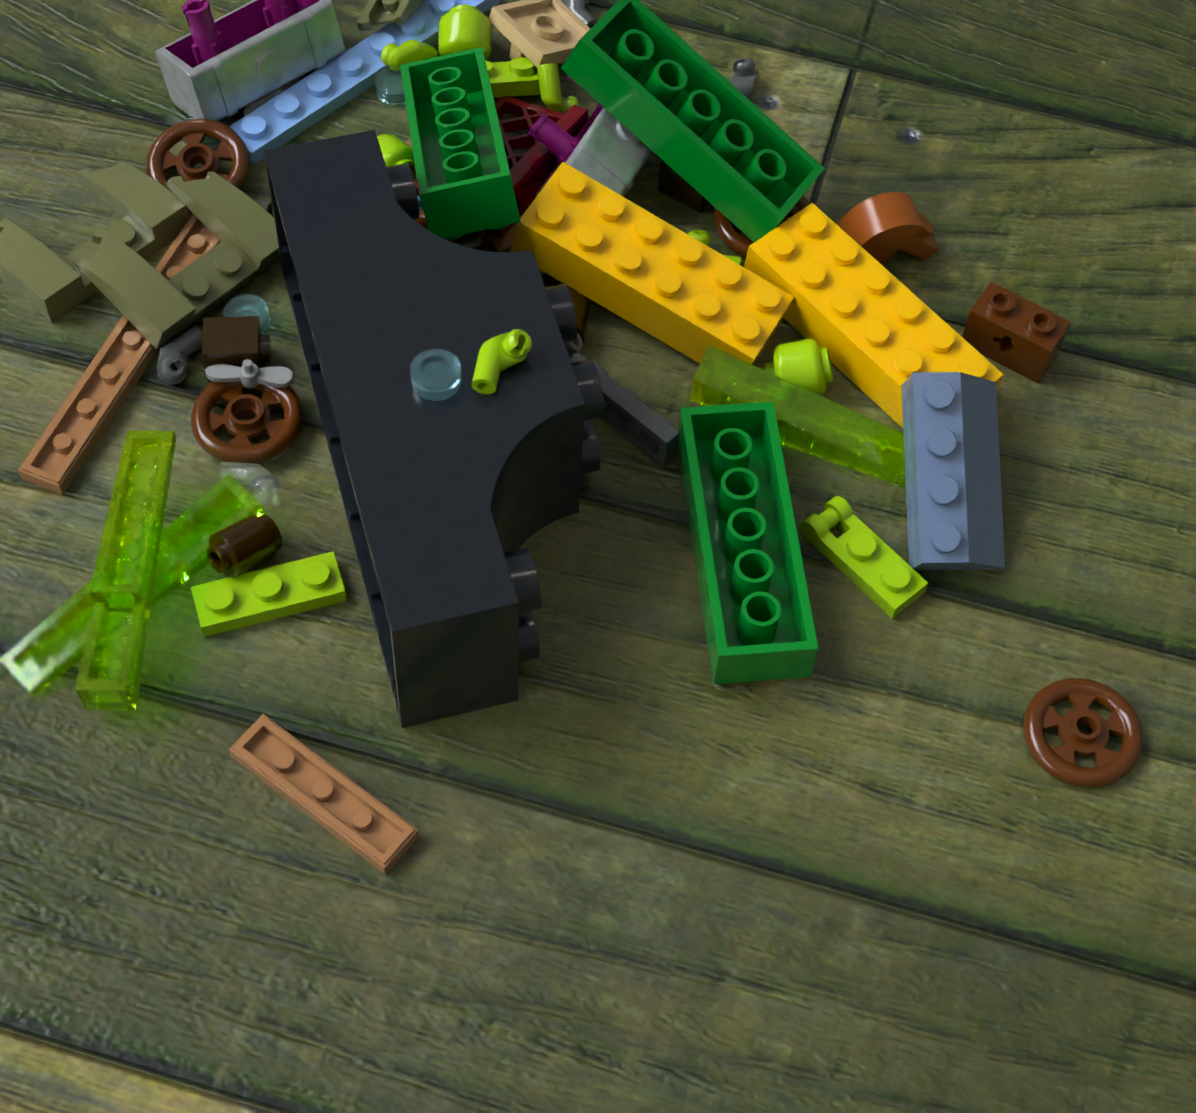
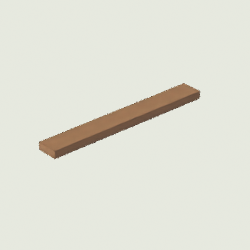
M192 213L155 269L169 280L218 245L220 240ZM124 315L18 469L21 480L63 495L158 352L159 348L156 349Z

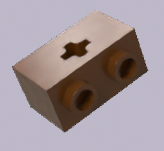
M990 282L970 310L962 337L983 356L1039 384L1058 356L1071 322Z

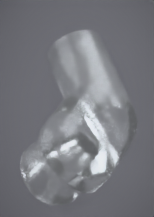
M224 461L220 463V485L254 488L252 500L258 505H275L278 502L277 489H281L280 481L262 465Z

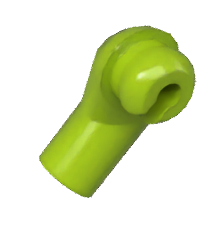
M557 63L537 66L541 99L548 109L565 114L573 105L579 106L578 99L575 96L563 98Z

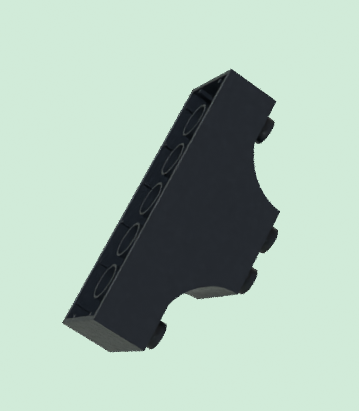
M375 130L264 150L282 273L401 727L405 728L518 701V662L540 657L538 634L532 610L541 608L540 587L532 556L528 548H519L534 533L546 525L563 517L579 513L581 475L600 470L599 446L590 419L603 417L604 415L602 386L594 362L588 359L571 363L564 344L576 341L578 333L575 309L569 289L566 284L550 287L544 286L532 250L499 253L467 248L443 239L417 223L414 219H419V204L410 166L406 163L386 167ZM513 329H521L528 333L532 340L530 352L527 353L523 361L500 372L496 391L492 394H481L475 391L471 383L482 344L495 336L510 332Z

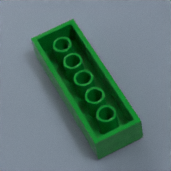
M618 0L578 41L561 67L569 77L753 242H756L772 231L825 170L819 162L640 0Z
M479 47L401 64L400 70L418 190L428 230L443 239L454 240L467 233L486 229L500 230L509 224L521 222L483 48Z
M759 402L680 408L678 454L713 684L811 677L819 648L774 403Z

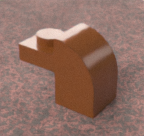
M888 192L870 197L856 205L836 222L843 231L880 264L885 262L899 249L924 260L929 259L939 250L932 236L934 229L931 222L922 213L917 212L910 194Z

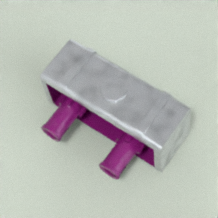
M189 0L182 6V11L185 14L191 33L156 50L155 54L172 102L193 119L219 121L224 117H231L244 106L305 73L325 66L326 62L344 53L345 47L331 0H252L216 20L213 19L209 1Z
M567 77L568 80L574 82L578 87H580L584 92H586L571 77ZM597 103L598 106L574 138L550 119L545 112L537 119L527 133L529 137L535 139L558 158L557 165L538 190L536 196L560 164L565 162L624 197L633 186V180L652 153V150L600 103Z

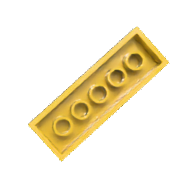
M565 162L560 164L520 218L521 222L517 224L510 252L532 250L537 266L543 272L572 287L592 301L741 387L776 332L794 296Z
M809 204L748 247L744 268L794 296L784 319L806 339L816 340L820 348L827 347L830 361L901 428H903L901 385L912 373L962 372L996 382L997 391L1004 374L815 204Z

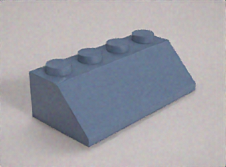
M962 372L912 373L901 385L909 565L915 571L1005 569L996 382Z

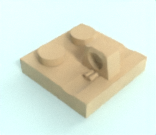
M521 0L493 6L489 16L490 23L511 42L509 57L511 59L527 57L536 67L542 64L564 63L578 41L591 29L561 0Z

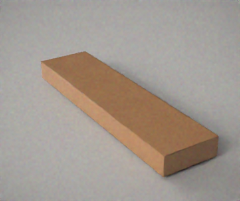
M264 714L229 749L232 759L385 875L419 838L418 829Z

